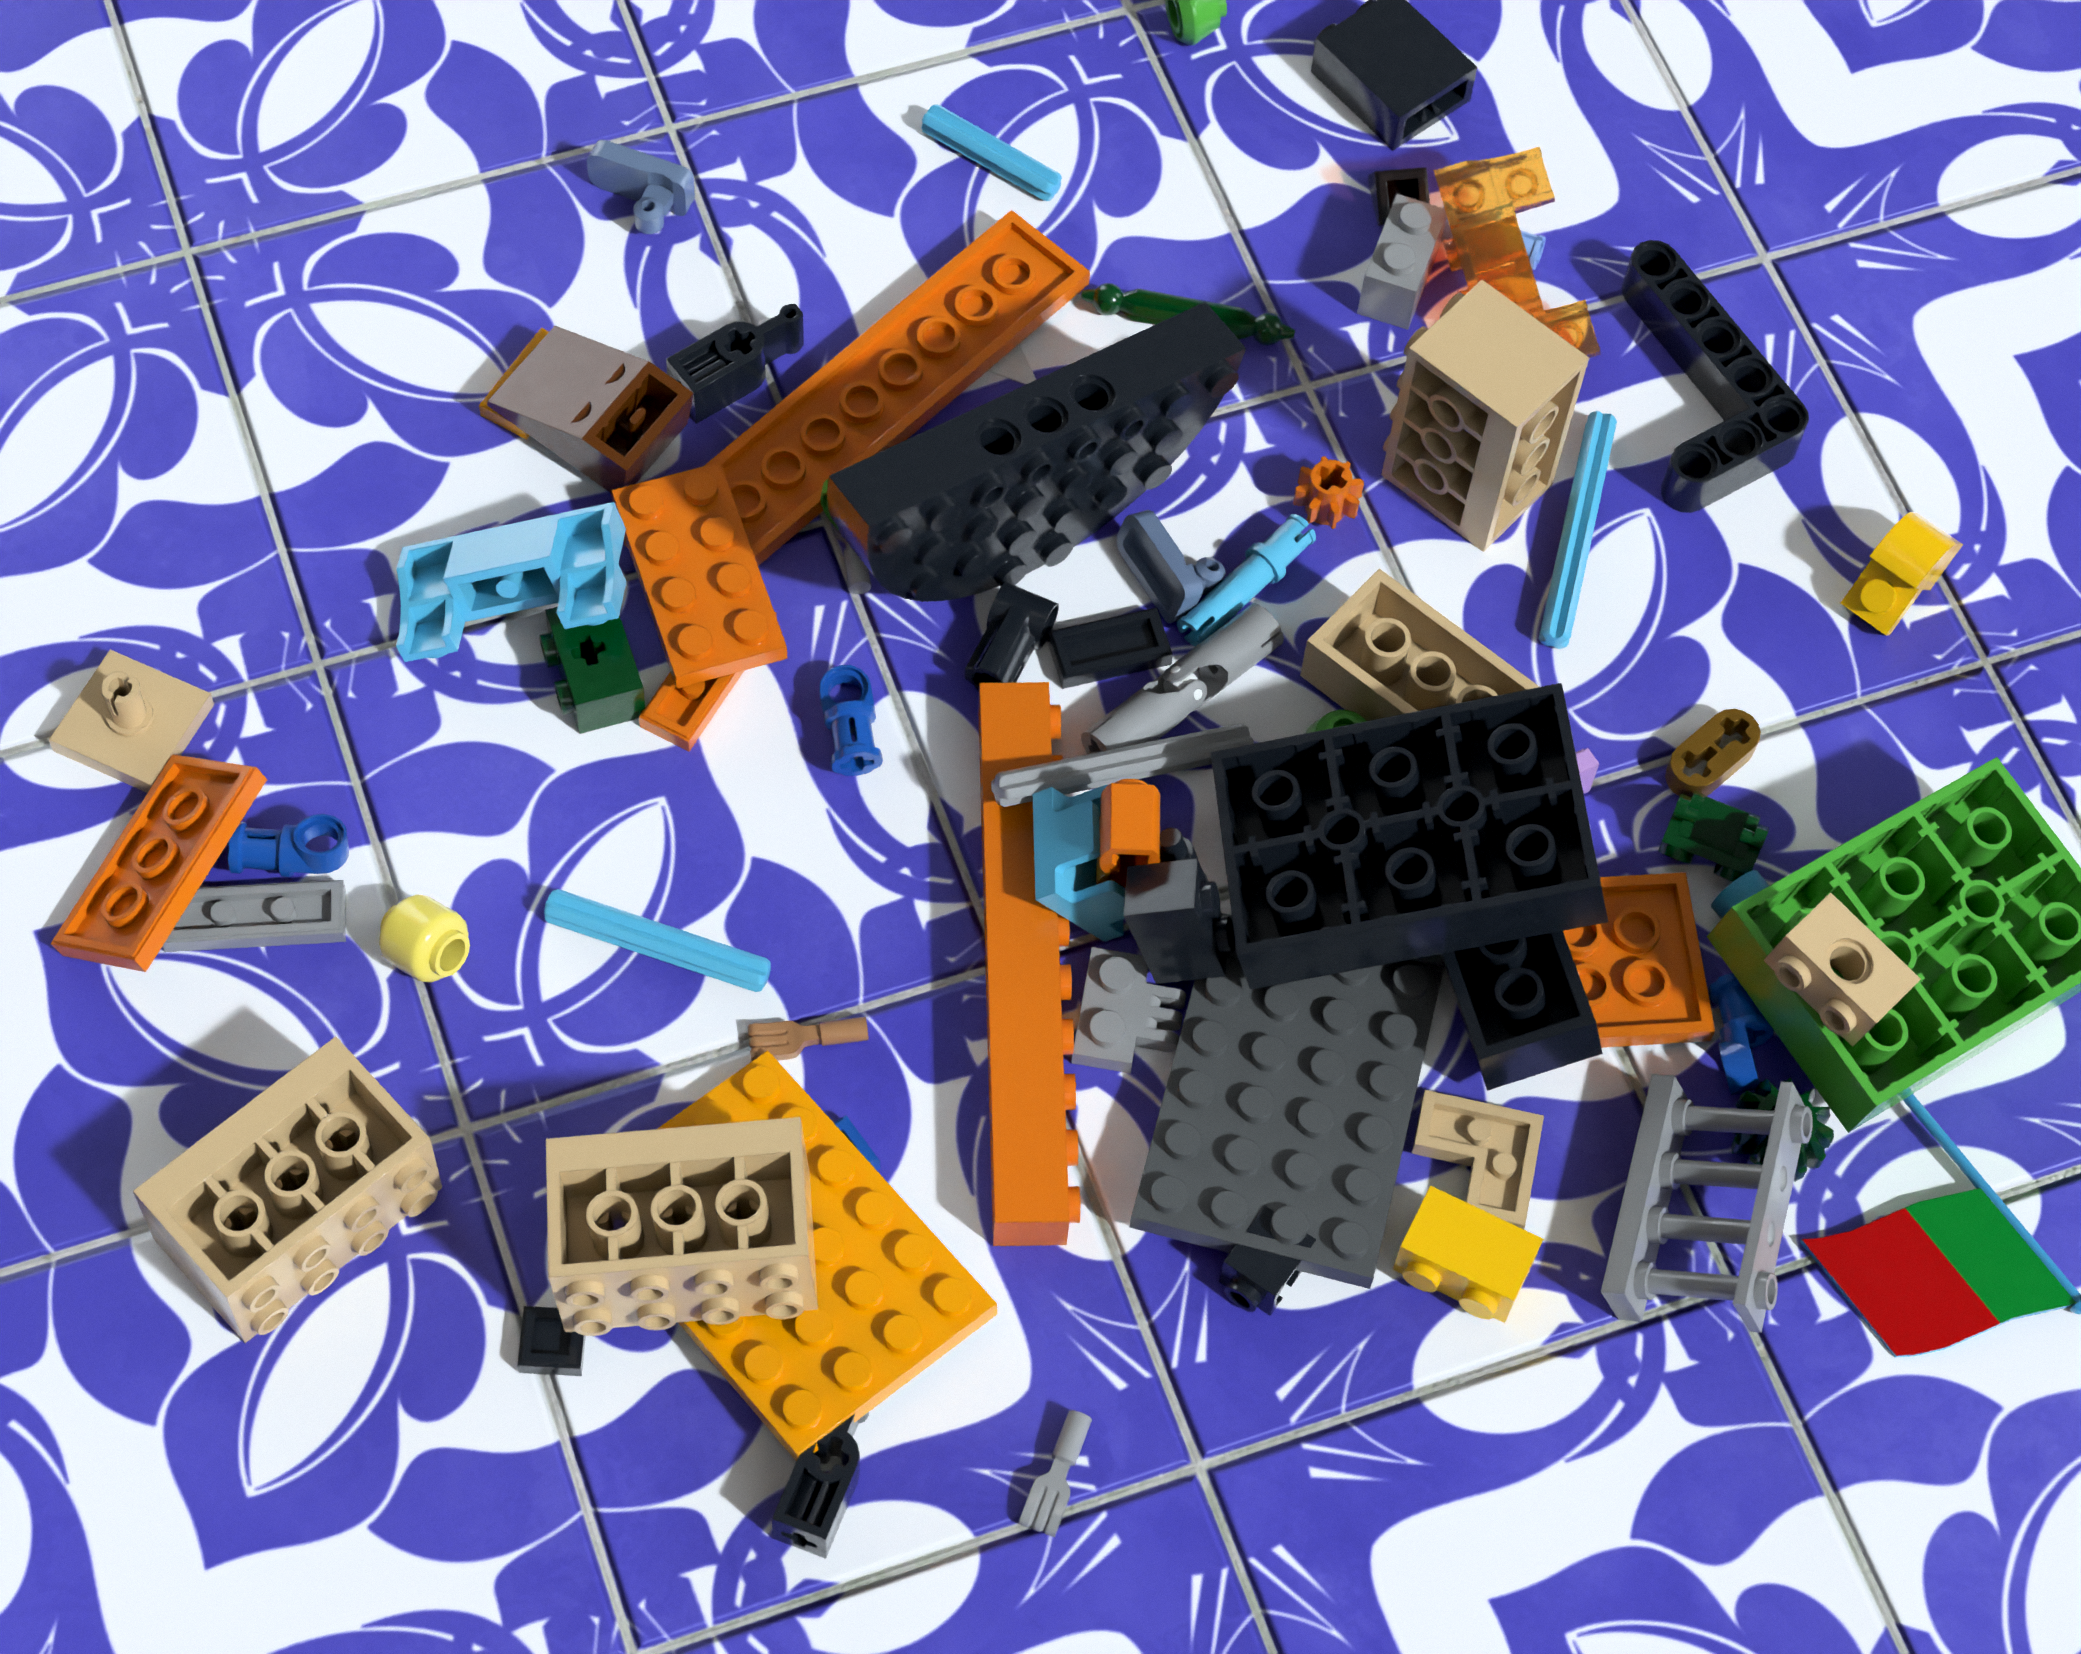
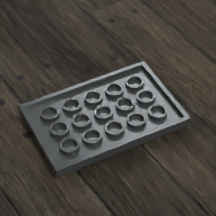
M1222 913L1223 916H1230L1232 918V915ZM1235 943V950L1227 952L1225 977L1197 979L1194 981L1129 1228L1230 1253L1236 1244L1301 1260L1300 1266L1296 1269L1297 1271L1370 1289L1379 1257L1444 968L1414 960H1405L1250 990L1237 956ZM1264 1206L1275 1212L1271 1221V1232L1275 1239L1246 1232ZM1306 1234L1316 1239L1311 1248L1296 1244L1301 1242Z

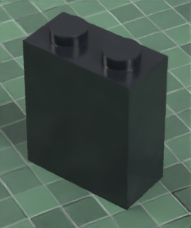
M1368 0L1359 7L1355 14L1339 24L1333 23L1328 25L1319 33L1314 42L1311 73L1394 151L1469 102L1478 67L1407 0Z

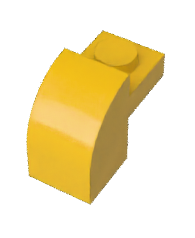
M1909 512L1892 527L1869 556L1872 558L1840 604L1884 635L1890 636L1922 590H1931L1963 544L1920 514Z

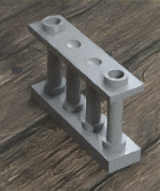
M1652 1074L1601 1289L1602 1295L1618 1320L1642 1322L1647 1300H1652L1655 1294L1731 1300L1749 1332L1762 1333L1766 1310H1772L1777 1299L1778 1285L1774 1271L1801 1144L1809 1142L1813 1125L1811 1109L1804 1105L1793 1082L1780 1083L1775 1111L1694 1106L1692 1100L1687 1098L1675 1076ZM1693 1130L1762 1134L1769 1135L1763 1165L1683 1160L1680 1153L1684 1136H1689ZM1680 1184L1757 1189L1751 1220L1669 1214L1668 1206L1672 1190H1677ZM1668 1239L1744 1244L1745 1249L1739 1276L1657 1269L1655 1263L1659 1245L1665 1244Z

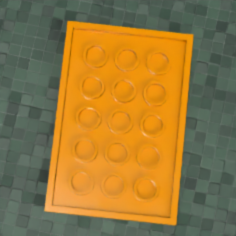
M767 1050L657 1129L801 1117L810 1172L818 1310L803 1311L801 1315L790 1319H775L767 1315L740 1316L737 1321L724 1325L709 1324L703 1320L678 1322L794 1460L797 1461L801 1453L853 1414H855V1423L995 1317L998 1314L997 1303ZM817 1443L815 1446L814 1453L818 1451Z

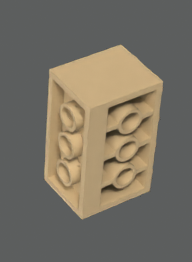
M1481 279L1465 295L1461 292L1455 294L1444 307L1440 319L1429 329L1425 326L1419 328L1407 342L1404 348V355L1407 356L1405 368L1397 381V387L1400 389L1397 403L1390 413V419L1393 421L1392 428L1383 445L1386 455L1381 475L1484 552L1552 486L1589 357Z
M335 1036L133 1190V1193L155 1242L240 1339L246 1343L257 1334L265 1335L276 1329L286 1319L289 1308L308 1293L316 1295L328 1288L337 1278L339 1269L358 1254L365 1256L376 1250L387 1238L388 1230L407 1215L415 1217L424 1212L435 1201L438 1191L442 1189V1184L431 1139Z
M801 1117L546 1139L548 1278L565 1332L575 1331L585 1336H598L608 1333L612 1328L640 1326L647 1330H664L674 1326L677 1322L700 1320L709 1324L724 1325L737 1321L740 1316L767 1315L775 1319H790L801 1315L803 1311L818 1310L810 1172Z

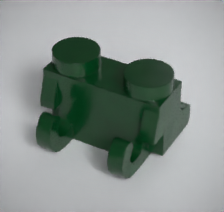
M1694 791L1692 797L1684 794L1680 795L1658 851L1668 857L1691 864L1694 855L1716 863L1713 873L1733 882L1740 876L1753 870L1768 834L1769 827L1758 824L1760 820L1759 815L1751 812L1748 813Z

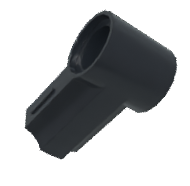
M1005 582L999 589L990 608L986 624L987 629L965 668V679L971 682L978 692L980 683H1016L1033 650H1041L1047 642L1048 631H1052L1056 622L1059 603Z

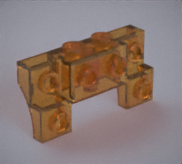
M1540 146L1496 158L1463 161L1434 170L1435 180L1452 238L1442 241L1451 272L1462 269L1467 286L1466 290L1459 292L1465 295L1482 279L1589 358L1601 355L1586 300L1543 310L1542 301L1516 214L1555 202V196L1549 182Z

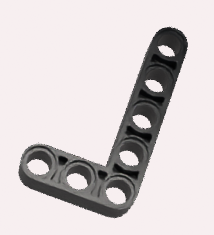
M1648 240L1638 244L1634 248L1622 284V295L1633 311L1724 420L1720 424L1681 443L1674 449L1661 485V495L1665 503L1672 509L1692 513L1709 506L1792 461L1809 422V414L1801 400L1670 245L1658 240Z

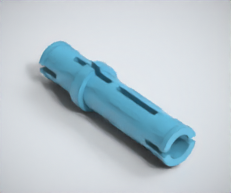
M1291 514L1263 543H1254L1246 550V559L1189 613L1177 621L1180 633H1184L1188 628L1192 629L1184 637L1186 641L1196 647L1225 625L1268 583H1277L1286 575L1285 567L1307 546L1316 541L1314 529H1309L1304 535L1300 533L1309 525L1303 517Z

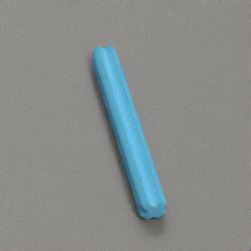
M1593 411L1588 415L1539 634V640L1545 646L1563 649L1568 646L1571 638L1617 424L1616 418L1611 413L1603 414L1600 411Z

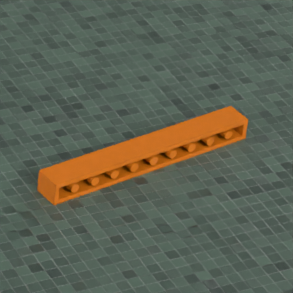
M1049 682L980 683L978 727L993 1246L1067 1245L1069 1223H1080L1081 1213L1080 1187L1068 1186V1166H1078L1077 1129L1066 1130L1065 1110L1076 1109L1075 1074H1064L1063 1055H1073L1074 1052L1073 1018L1062 1019L1061 1000H1071V964H1060L1059 946H1069L1070 924L1068 919L1035 900L1033 801L1003 807L996 803L994 793L991 791V781L995 779L996 774L999 772L1063 759V755H1052L1051 739H1061V705L1050 704Z

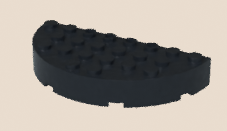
M1205 301L830 475L827 489L830 516L838 526L841 536L879 584L890 593L904 599L920 602L945 601L975 595L998 586L1001 587L1005 582L1016 585L1026 574L1044 564L1052 567L1064 561L1072 552L1073 547L1115 518L1147 489L1158 487L1170 476L1172 472L1171 465L1198 435L1218 407L1224 395L1237 383L1239 379L1237 371L1246 347Z

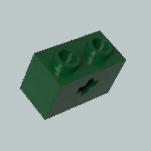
M557 607L546 609L548 632L539 634V641L547 668L558 666L562 680L554 682L562 715L573 713L579 734L638 719L645 709L644 688L620 615L619 618L608 620L600 625H583L564 629L556 613Z

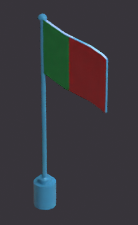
M1757 870L1749 871L1729 884L1713 900L1711 908L1722 919L1731 907L1770 885ZM1914 1094L1903 1101L1976 1189L1919 1201L1848 1232L1821 1238L1801 1239L1800 1241L1811 1257L1895 1358L1913 1357L1945 1350L2015 1319L2071 1307V1312L2081 1314V1294Z

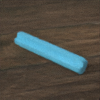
M938 104L932 105L924 114L921 129L929 136L1044 201H1051L1055 194L1058 193L1061 187L1062 176L1057 171Z

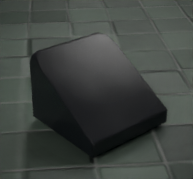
M1427 167L1375 171L1368 175L1369 188L1378 226L1385 225L1397 194L1430 204Z

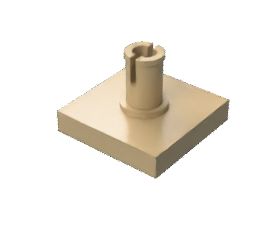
M110 649L49 738V742L54 752L148 793L173 754L182 755L213 708L214 702L211 693Z

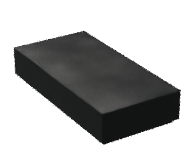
M1157 607L1048 631L1047 643L1062 689L1172 664L1173 653Z

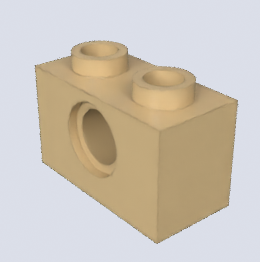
M1832 893L1825 897L1763 960L1775 971L1778 980L1786 988L1800 995L1820 1015L1824 1025L1833 1033L1841 1035L1852 1047L1921 980ZM1832 968L1838 970L1843 975L1844 979L1837 976L1832 970Z

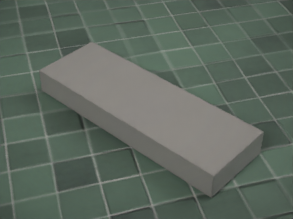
M344 880L201 887L165 941L163 949L165 952L346 942V888Z

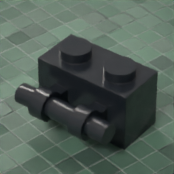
M1167 828L1160 833V863L1127 866L1123 916L1156 984L1225 977L1227 952L1235 950L1232 918L1230 916H1223L1220 910L1218 887L1215 881H1209L1207 875L1203 872L1191 841L1184 838L1178 829Z

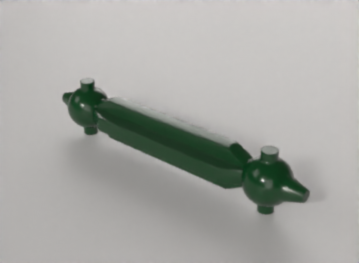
M1104 283L1095 289L1082 290L1081 299L1092 304L1100 314L1109 316L1121 311L1131 320L1155 325L1205 302L1203 300L1139 288L1123 293L1121 288L1113 283ZM1206 301L1239 340L1253 336L1262 345H1273L1279 340L1294 338L1295 330L1283 324L1282 320L1273 313H1263L1255 317L1241 307Z

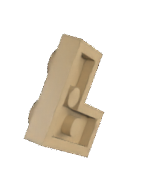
M1425 1090L1421 1101L1412 1154L1470 1166L1471 1171L1465 1202L1524 1229L1544 1115Z

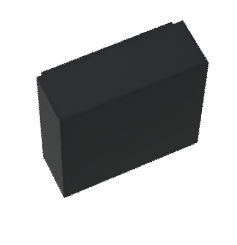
M524 1306L517 1363L519 1373L582 1376L586 1336L575 1331L565 1332L558 1308Z

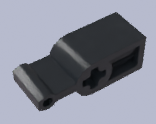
M794 303L781 307L778 315L757 327L748 322H732L666 358L667 374L694 393L689 416L696 424L760 387L766 377L765 365L786 353L795 354L804 345L803 312Z
M869 1412L855 1423V1414H853L816 1442L818 1451L814 1453L815 1443L799 1455L772 1517L773 1539L822 1558H827L858 1483L860 1453L858 1443L853 1436L858 1425L867 1420ZM831 1456L841 1459V1465L835 1464L830 1472L820 1470V1464H827Z

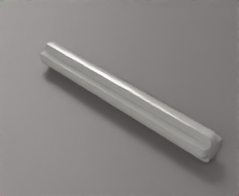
M1234 724L997 773L995 779L991 781V791L994 793L998 805L1008 807L1032 802V794L1050 787L1065 795L1109 785L1122 779H1143L1212 764L1211 752L1254 744V741L1246 725Z

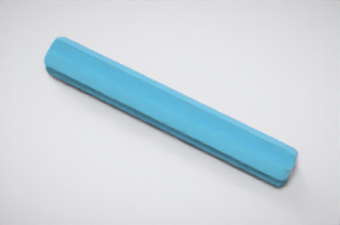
M561 889L553 890L545 904L544 916L548 923L754 992H761L770 976L771 962L765 957Z

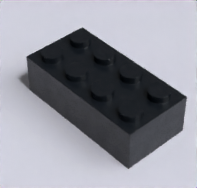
M1563 931L1440 954L1487 1091L1603 1054L1597 1024Z

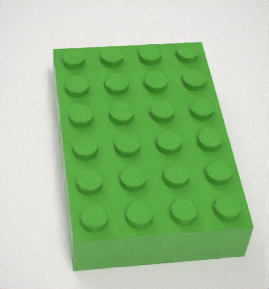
M1995 757L1731 907L1707 935V938L1849 1133L2081 992V867L1998 757ZM1830 893L1921 979L1853 1047L1841 1035L1829 1030L1822 1022L1820 1015L1800 995L1786 988L1778 980L1775 971L1763 961L1779 942ZM1832 968V970L1837 976L1844 979L1843 975L1838 970Z

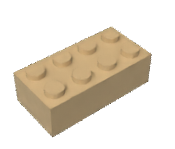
M1380 568L1307 640L1300 673L1301 677L1342 708L1361 715L1366 721L1540 687Z

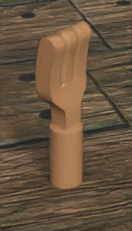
M866 1017L819 1022L818 1025L802 1026L794 1021L753 1023L747 1026L748 1036L750 1037L749 1046L752 1048L750 1050L752 1061L767 1050L777 1061L798 1057L805 1047L821 1044L822 1046L869 1040Z

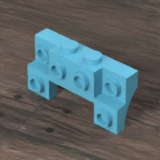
M615 503L601 504L402 547L396 568L401 602L400 629L396 647L404 662L423 658H440L448 653L457 652L465 622L558 603L556 613L564 629L583 625L595 626L603 624L608 620L619 618L627 582L618 564L626 527Z

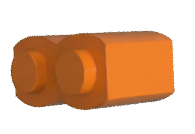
M1122 779L1109 784L1101 793L1099 817L1100 855L1096 858V885L1106 881H1115L1126 888L1127 866L1160 863V792L1155 785H1148L1146 782L1138 779Z

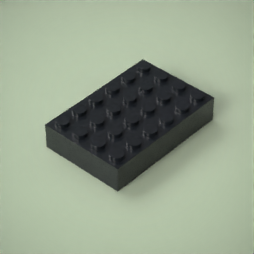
M1562 683L1211 752L1236 951L1250 990L1608 922Z

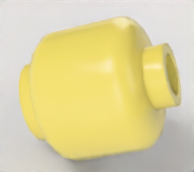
M416 894L403 899L385 913L380 925L379 946L382 956L394 967L422 982L432 983L457 972L466 961L470 943L466 921L456 911L430 896Z

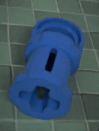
M853 665L833 667L824 674L820 681V705L823 710L825 726L832 731L835 750L830 759L833 772L844 776L868 774L880 767L883 762L882 752L879 748L875 747L872 724L875 722L876 712L871 683L868 676L860 668ZM851 683L861 690L862 695L858 701L835 703L830 698L829 693L838 684ZM851 735L855 736L856 742L852 741Z
M316 814L304 818L297 825L285 824L282 830L248 828L246 822H240L229 840L228 864L230 873L240 874L244 869L279 871L282 877H291L294 875V872L311 874L333 872L342 867L349 857L347 829L343 822L332 815ZM318 836H328L337 840L336 845L325 852H315L305 847L307 842Z
M1729 973L1719 977L1716 982L1709 986V996L1714 1004L1719 1005L1723 1027L1720 1029L1719 1036L1721 1042L1718 1043L1730 1093L1735 1095L1756 1090L1758 1084H1760L1751 1048L1764 1044L1766 1040L1774 1035V1030L1735 975Z

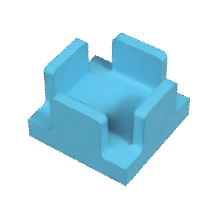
M1108 785L1073 797H1067L1053 787L1032 794L1035 900L1104 942L1123 936L1126 888L1115 881H1106L1096 885V858L1100 855L1099 817L1101 793Z

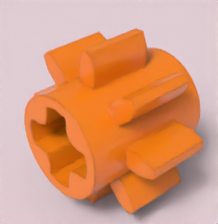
M1322 456L1321 461L1313 469L1304 466L1300 468L1299 486L1295 487L1293 504L1305 506L1307 513L1306 521L1309 524L1316 522L1322 525H1329L1334 529L1337 522L1344 515L1356 518L1360 503L1358 499L1362 496L1364 480L1352 479L1350 462L1342 463L1337 460H1328L1326 456Z

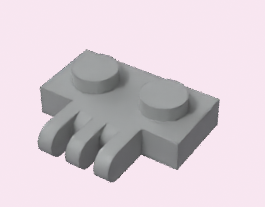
M1092 947L1071 1063L1131 1073L1135 1047L1164 1052L1176 1051L1179 1036L1171 1031L1181 1028L1183 1015L1172 1009H1182L1185 1006L1186 993L1177 988L1146 983L1149 968L1142 955Z

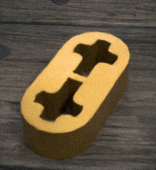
M1726 709L1714 715L1672 753L1665 774L1667 785L1672 792L1679 797L1681 794L1692 797L1694 791L1705 794V796L1715 791L1754 755L1761 734L1758 722L1752 715L1738 709ZM1737 732L1743 737L1741 742L1733 740L1723 749L1719 747L1723 734L1731 736ZM1702 760L1707 761L1702 775L1695 773L1689 777L1683 773L1685 766L1691 769Z

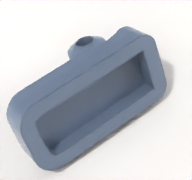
M608 140L597 141L587 158L588 177L595 186L637 201L633 208L635 227L641 233L654 234L659 232L664 226V216L669 211L678 216L686 215L695 198L694 175L684 166Z
M1144 510L1125 517L1116 538L1118 551L1167 623L1176 622L1197 605L1202 595H1208L1222 582L1225 576V568L1214 558L1203 557L1197 561L1196 565H1186L1183 553L1153 511Z

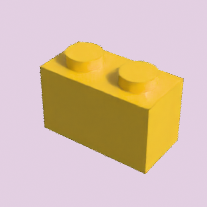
M1430 1185L1399 1248L1392 1270L1401 1273L1407 1283L1421 1291H1438L1459 1301L1460 1306L1475 1317L1486 1320L1495 1318L1505 1323L1535 1261L1543 1238Z

